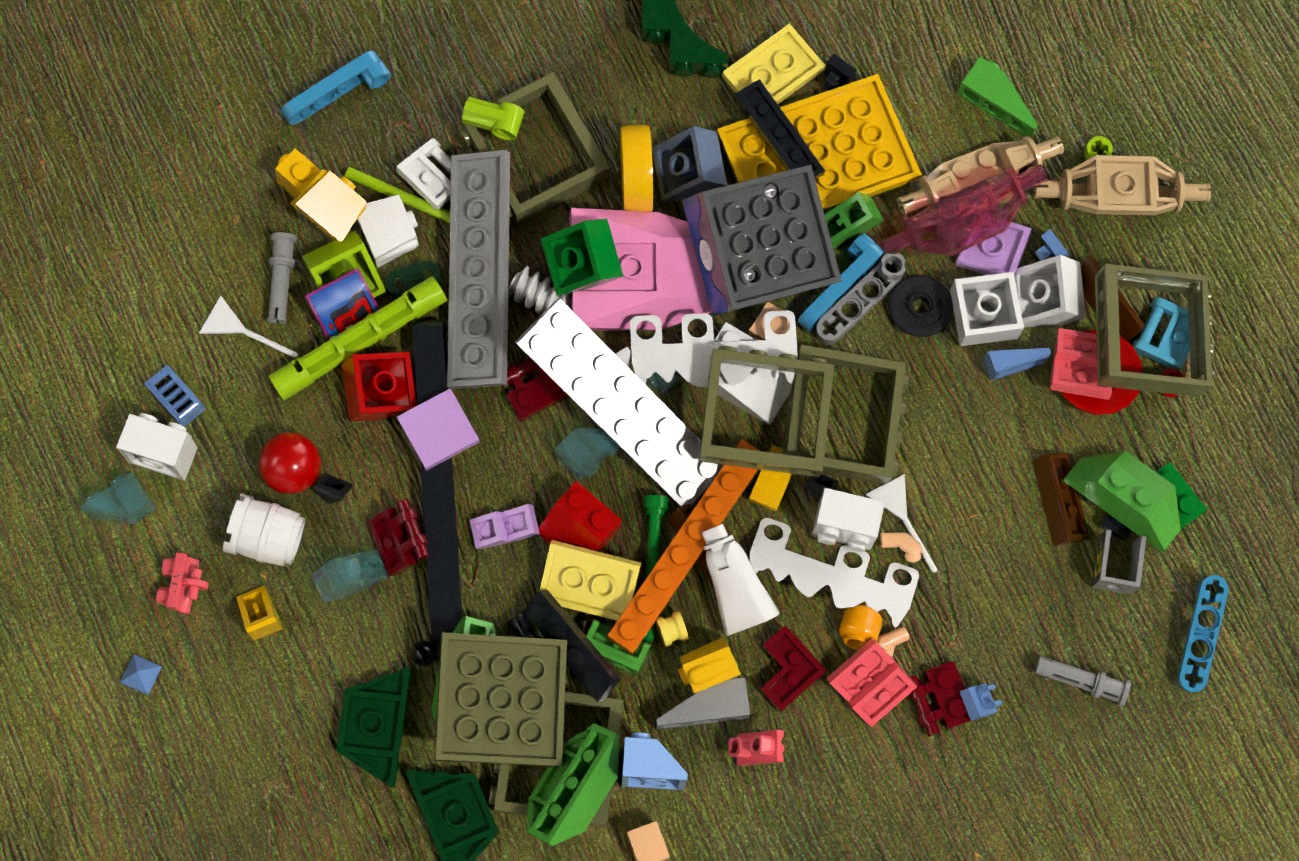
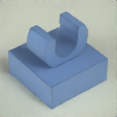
M1051 229L1041 235L1046 245L1035 252L1040 261L1058 255L1070 257L1068 251Z
M985 683L960 691L971 721L998 712L996 707H999L1002 701H993L990 691L996 688L995 684L987 685Z

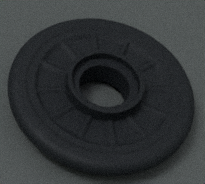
M915 275L903 279L894 287L889 297L888 307L893 322L900 330L915 337H928L939 333L947 326L952 317L953 303L949 291L940 281L929 276ZM917 299L925 300L929 305V310L919 313L914 310L913 302Z

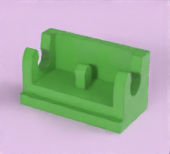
M594 620L586 637L609 664L638 676L652 644L642 641L632 655L607 638L612 627Z

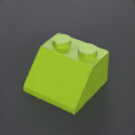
M355 230L348 233L342 243L332 241L302 256L317 288L358 268L374 298L386 292L365 244Z

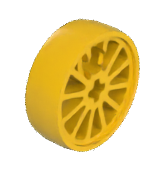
M650 126L620 127L623 210L653 212V167Z

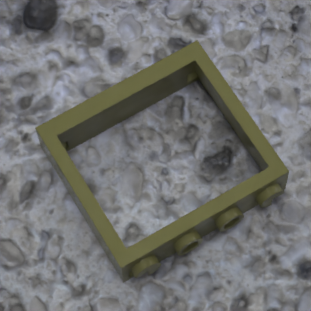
M554 72L493 103L500 105L502 102H508L521 107L547 94L590 168L521 204L510 187L509 218L513 217L517 225L609 179L610 167ZM462 123V130L459 132L463 137L465 145L467 147L471 145L475 153L489 152L488 147L477 130L479 127Z
M1105 264L1095 274L1098 386L1201 397L1213 387L1212 378L1215 376V372L1212 370L1211 358L1214 352V345L1210 341V329L1213 320L1212 315L1209 314L1211 292H1208L1207 275L1115 264ZM1118 286L1187 294L1191 379L1121 371Z
M801 344L797 349V360L809 361L810 358H822L827 360V364L893 375L882 467L824 457L822 474L887 484L893 476L896 477L899 467V460L895 459L896 448L900 447L902 441V430H898L899 419H903L906 409V402L902 401L903 391H906L909 383V373H905L906 363ZM795 373L791 383L782 454L814 458V455L799 453L808 374Z
M720 346L719 349L713 348L698 461L820 477L824 465L835 364H827V360L822 358H810L809 361L797 360V356L792 354H780L779 357L767 356V352L762 350H750L749 353L737 352V348L732 346ZM721 363L823 376L814 458L711 445Z
M565 692V704L609 709L607 729L619 735L624 700L606 698L603 701L597 702L592 695ZM495 764L494 773H499L498 785L491 786L489 804L494 805L495 813L528 817L527 804L505 802L511 765ZM612 788L589 826L607 828Z

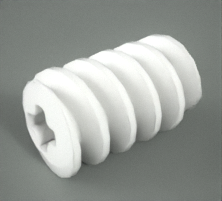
M528 266L515 275L508 288V298L515 293L514 301L520 303L525 299V307L528 309L536 304L535 312L538 314L548 308L557 298L561 299L568 307H570L572 300L570 297L571 293L556 296L554 286L552 288L549 287L550 277L539 282L540 272L538 271L532 277H529Z

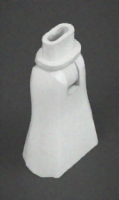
M720 524L701 532L707 544L703 548L708 550L706 551V561L714 585L725 635H732L778 616L780 613L755 574L745 551L740 544L734 541L733 535L728 536L724 525Z

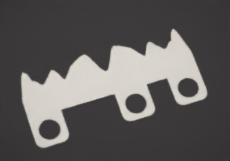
M789 310L767 312L764 315L765 340L714 342L713 319L706 313L684 315L681 321L683 343L662 344L661 320L658 316H635L630 320L632 365L635 375L645 385L647 378H650L654 372H657L666 382H670L675 371H678L687 382L703 387L709 376L713 348L719 349L720 346L735 347L737 352L749 353L750 350H762L767 352V356L779 357L780 354H792L798 358L795 315ZM783 316L788 319L790 327L785 334H776L772 331L770 323L774 317ZM694 319H701L707 325V332L702 337H693L688 332V324ZM650 321L654 324L656 332L652 338L642 339L637 335L636 328L640 322ZM721 363L720 370L730 386L737 385L745 380L753 368H755ZM756 368L763 379H766L772 371L770 369ZM781 371L785 373L787 381L792 383L795 373Z
M770 518L761 520L749 557V562L755 574L759 570L763 571L769 568L778 582L787 575H790L795 587L808 598L812 597L822 587L828 585L831 588L836 608L854 607L865 601L866 605L876 612L886 609L892 617V624L895 628L910 609L919 578V573L916 569L896 562L891 563L883 584L864 577L870 560L867 552L850 550L847 548V545L841 546L835 565L832 566L786 550L785 546L791 532L790 527L785 523ZM768 525H777L782 529L783 537L779 540H770L765 536L764 529ZM848 552L857 553L862 558V565L858 568L848 567L843 561L844 555ZM898 569L908 571L912 577L911 583L908 585L897 584L893 579L894 571Z

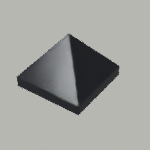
M325 474L315 485L314 490L328 504L342 501L353 485Z
M821 474L820 477L809 476L805 487L814 500L819 501L824 488L836 490L839 482Z

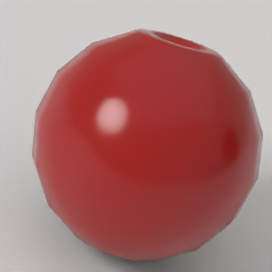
M300 433L277 434L266 442L260 451L258 460L259 472L263 481L268 487L282 494L302 493L311 487L320 474L322 464L319 450L313 441Z

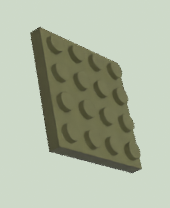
M442 632L434 761L561 767L567 640Z

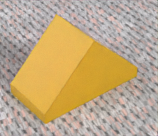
M265 585L236 597L245 629L254 641L283 629Z

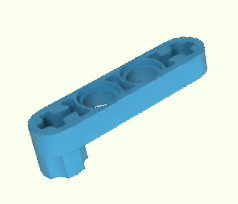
M368 51L287 102L281 109V113L290 125L298 124L364 81L370 89L382 87L391 77V73L375 51Z
M863 233L848 248L847 253L855 261L840 275L842 282L831 284L799 317L797 322L808 332L886 254L867 234Z
M1218 575L1207 576L1198 581L1195 586L1196 598L1177 674L1179 686L1187 692L1201 691L1208 681L1229 588L1224 578ZM1214 582L1218 588V593L1214 594L1213 598H1210V591L1206 590V585ZM1201 602L1218 603V608L1212 605H1201ZM1203 610L1211 611L1214 615V623L1209 628L1199 624L1198 616ZM1195 640L1204 641L1208 647L1206 655L1201 658L1192 654L1191 645ZM1188 659L1193 662H1204V668L1197 666L1195 676L1200 678V682L1193 683L1192 687L1189 686V681L1185 680V674H1191L1194 666L1187 665Z

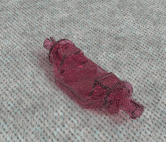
M1041 164L1018 176L1008 167L1004 169L1003 174L984 179L925 208L910 219L907 216L903 217L904 230L880 240L883 250L886 254H894L912 246L918 254L927 252L954 256L1006 231L1019 208L1027 204L1025 191L1048 182L1047 174ZM1012 191L1014 196L1001 208L998 199ZM934 231L938 238L921 240L919 235Z

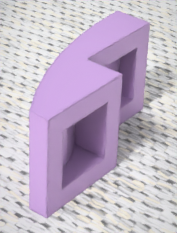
M531 504L522 505L504 512L495 511L470 519L476 549L498 546L540 534L534 506Z

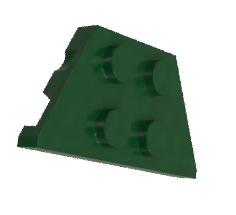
M411 667L402 668L400 671L384 677L374 678L362 685L358 684L345 689L336 751L391 788H396Z
M406 771L441 861H476L499 834L476 775L474 773H448L440 771Z

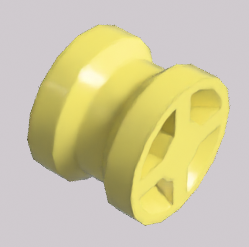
M678 610L672 612L670 617H658L655 621L665 648L671 646L673 641L689 639L683 618Z

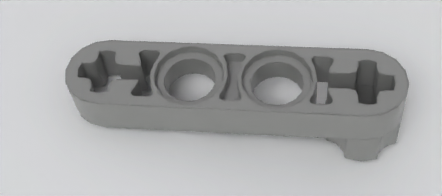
M887 253L884 255L875 268L820 318L815 330L817 339L826 345L838 342L902 280L906 270L904 266L905 258L899 253ZM885 267H887L888 269H891L893 267L896 268V273H891L887 271ZM868 284L874 285L878 289V295L874 298L866 297L862 292L863 286ZM845 304H853L856 306L858 314L855 317H846L842 313L841 308ZM836 318L840 321L834 329L835 335L831 333L823 334V325L830 327L836 321Z

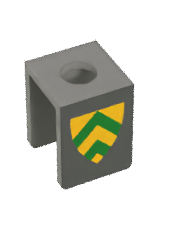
M1105 529L1098 537L1091 588L1132 595L1141 585L1146 536L1141 535L1133 542L1128 580L1105 576L1111 530Z

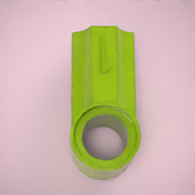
M469 97L463 109L462 123L489 130L493 135L503 140L514 141L516 140L525 111L513 103L502 102L500 105Z

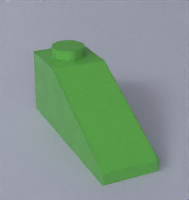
M979 57L962 81L957 95L1022 136H1029L1031 138L1038 124L1009 78L995 62Z
M861 192L856 193L824 215L833 249L859 237L884 221L871 196Z

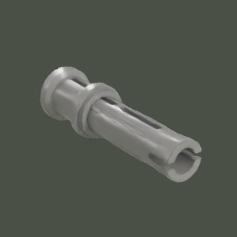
M276 232L271 234L273 252L268 263L273 269L267 321L277 324V320H279V324H285L287 321L290 270L295 267L293 248L294 244L297 243V236L291 233Z
M1040 655L1035 669V674L1084 689L1089 691L1090 695L1094 698L1103 697L1115 701L1120 707L1125 705L1131 687V681L1129 680L1122 682L1107 677L1105 672L1101 671L1095 674Z

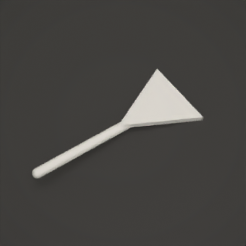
M222 296L219 297L199 334L243 333L291 357H298L297 352L246 329Z
M905 474L865 494L870 499L885 502L884 508L903 521L910 535L921 543L923 549L921 554L933 573L937 572L934 562L907 518Z

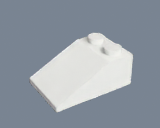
M725 322L714 342L755 341V339ZM753 368L745 380L737 385L730 386L720 370L717 395L770 426L790 394L791 383L787 381L785 373L772 370L766 379H763L757 369ZM707 378V381H706L705 385L703 386V387H705L706 389H707V386H708V378Z

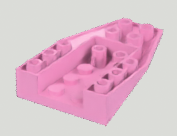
M571 208L569 227L582 221L608 219L624 276L603 285L572 293L571 310L591 331H630V320L633 317L649 315L658 316L661 320V328L665 329L682 323V318L686 314L712 313L687 221L659 212ZM642 321L636 328V331L656 330L654 324L650 321Z

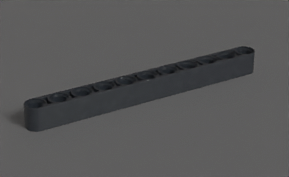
M443 320L413 322L417 406L448 390ZM452 457L427 471L421 463L425 537L428 542L426 548L429 553L427 557V573L433 643L441 642L442 632L453 633L463 618Z

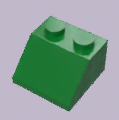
M607 218L582 221L541 238L556 296L603 285L624 277Z

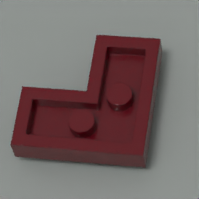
M786 625L762 645V648L782 670L761 687L760 691L781 713L823 676L827 670Z

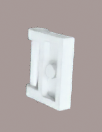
M432 138L397 165L396 172L437 211L451 200V181L427 157L432 156L450 174L451 158L440 148L441 144L435 138Z

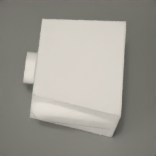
M399 195L366 203V209L357 221L377 268L419 246L414 230L418 226L412 210L406 212Z

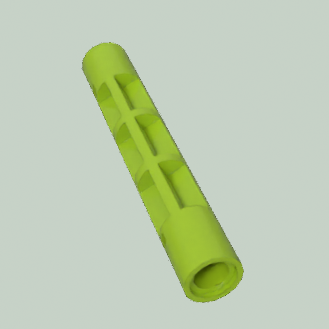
M430 276L402 293V296L375 313L366 315V318L339 335L330 337L329 341L303 357L294 359L268 375L281 398L285 401L313 384L317 378L342 364L351 355L360 353L379 340L383 341L387 335L415 318L419 319L448 300L435 278Z

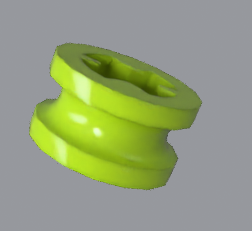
M1103 136L1093 137L1089 140L1084 150V156L1088 160L1098 155L1097 152H1092L1095 146H1098L1100 150H1104L1102 155H1111L1113 146Z

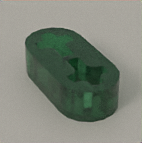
M422 261L390 272L385 280L389 295L396 299L401 297L402 293L425 280V278H420L424 275L423 271L429 270L437 283L440 284L441 273L438 265L431 261ZM398 278H400L402 282H406L403 284L404 289L398 290V288L394 286L395 280Z

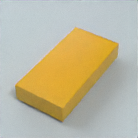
M772 444L769 452L782 454V448ZM761 470L749 501L776 512L792 474Z

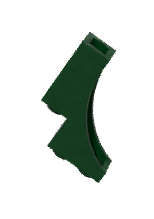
M643 0L641 41H648L651 44L670 42V74L680 77L696 74L704 75L708 78H717L722 75V72L727 69L728 53L709 45L692 31L682 17L676 0Z

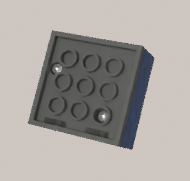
M811 165L703 191L682 200L712 316L842 282Z

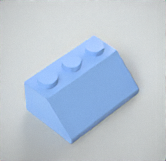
M632 733L631 738L625 737L622 787L684 790L688 773L657 739H651V734Z

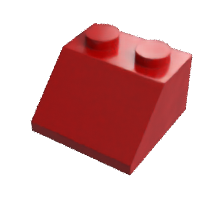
M410 352L351 355L341 364L349 422L386 419L401 415L417 406Z
M575 481L546 516L538 528L540 533L538 535L549 545L554 540L600 552L620 531L622 520L578 481Z

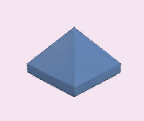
M133 654L120 683L149 695L162 666Z

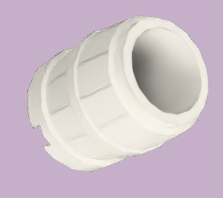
M241 493L240 501L237 500L226 531V533L232 536L229 542L224 541L223 551L233 555L238 553L261 563L265 562L278 566L291 565L301 541L305 518L300 517V513L282 507L280 504L254 500V497Z

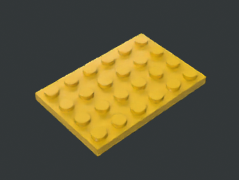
M879 74L780 107L825 169L824 175L815 180L824 213L831 211L858 192L874 196L917 181L922 176ZM749 118L717 129L719 141L737 183L786 171Z

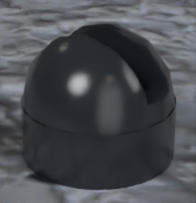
M419 641L412 647L411 657L415 664L426 667L434 662L436 650L430 642ZM422 646L430 657L425 660L417 650L418 647Z

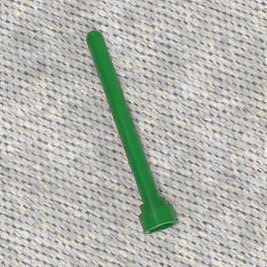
M644 496L643 509L646 510V515L649 516L645 580L659 561L661 517L664 516V511L668 510V497ZM655 623L644 637V641L650 642L654 639Z

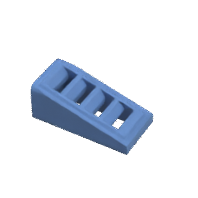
M1049 348L988 351L983 361L990 379L996 380L1045 364L1051 351Z
M168 365L144 383L179 425L185 427L206 410L200 400ZM169 375L171 380L157 389L155 385ZM174 384H176V385L178 386L174 391H172V392H171L169 395H167L166 397H164V396L162 395V394H163L164 392H166L169 388H171ZM181 392L185 394L173 405L169 403ZM188 400L192 402L180 413L176 411Z

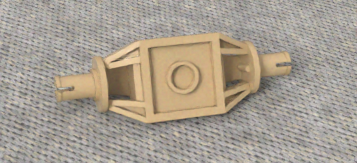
M1025 136L1021 141L993 143L944 162L928 176L920 177V190L903 197H898L899 208L903 207L901 210L903 215L927 206L933 215L940 213L966 218L973 215L975 211L981 212L1016 198L1034 176L1042 173L1043 160L1064 153L1063 144H1057L1061 141L1058 136L1037 145L1029 136ZM1027 166L1028 169L1019 175V170ZM951 196L953 200L950 202H940L939 198Z
M1095 155L1070 170L1064 169L1060 181L1034 180L1033 191L1035 193H1033V198H1059L1062 210L1073 208L1093 214L1158 215L1172 210L1174 213H1179L1182 210L1184 201L1209 202L1211 191H1208V189H1211L1210 183H1185L1182 172H1175L1154 156ZM1087 176L1085 183L1072 184V180ZM1158 178L1171 182V187L1158 185Z

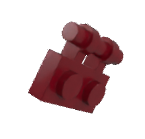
M530 357L529 360L516 367L512 365L507 368V385L512 383L515 390L506 394V397L520 422L569 397ZM535 370L539 377L524 384L521 377Z
M408 499L397 502L400 514H397L396 508H388L368 521L389 577L397 576L416 564L413 551H415L418 560L429 556L426 548L428 544L425 534L420 532L416 521L418 515L416 510L411 508ZM403 526L406 527L407 533L409 535L410 539L408 540L403 530Z
M954 661L925 671L924 675L928 684L920 685L917 675L910 676L917 685V688L909 694V698L914 700L920 714L918 717L920 725L925 727L929 737L940 733L936 724L938 720L943 719L947 730L971 722L960 695V691L965 690V686ZM931 693L938 707V710L932 712L925 695Z

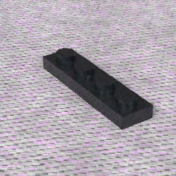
M760 79L735 93L736 101L786 171L811 165L815 180L824 175L825 169Z
M547 589L539 590L523 612L545 639L567 640V666L597 702L605 700L620 682V676Z

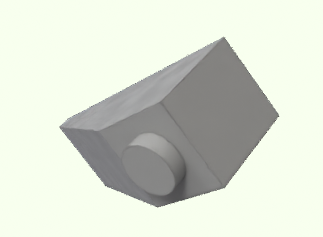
M736 676L697 692L656 719V730L748 719L750 710L746 680Z

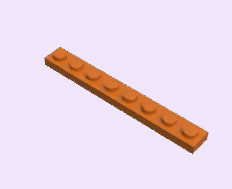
M743 439L736 447L760 451ZM729 465L722 467L607 635L609 640L630 654H634L704 551L703 547L707 544L701 532L723 523L759 469Z

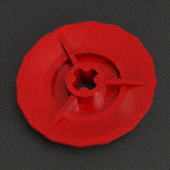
M1096 330L1084 331L1086 333L1096 334ZM1120 336L1121 371L1143 373L1142 361L1136 350ZM1112 387V394L1109 400L1065 392L1061 393L1078 410L1093 415L1114 414L1128 407L1140 390Z

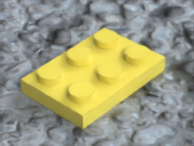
M789 23L724 70L722 77L735 93L760 79L776 103L779 104L823 72L826 65Z
M552 540L540 590L547 589L561 607L618 621L633 599L641 562Z

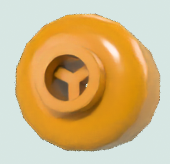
M860 603L844 611L839 627V635L844 640L846 646L859 650L872 637L878 641L883 619L878 612L868 607L866 603Z

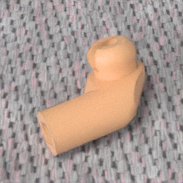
M880 533L881 548H900L905 552V558L908 562H918L921 559V552H923L921 543L908 533Z
M901 626L879 636L877 642L893 658L895 646L908 641L910 638L906 628Z

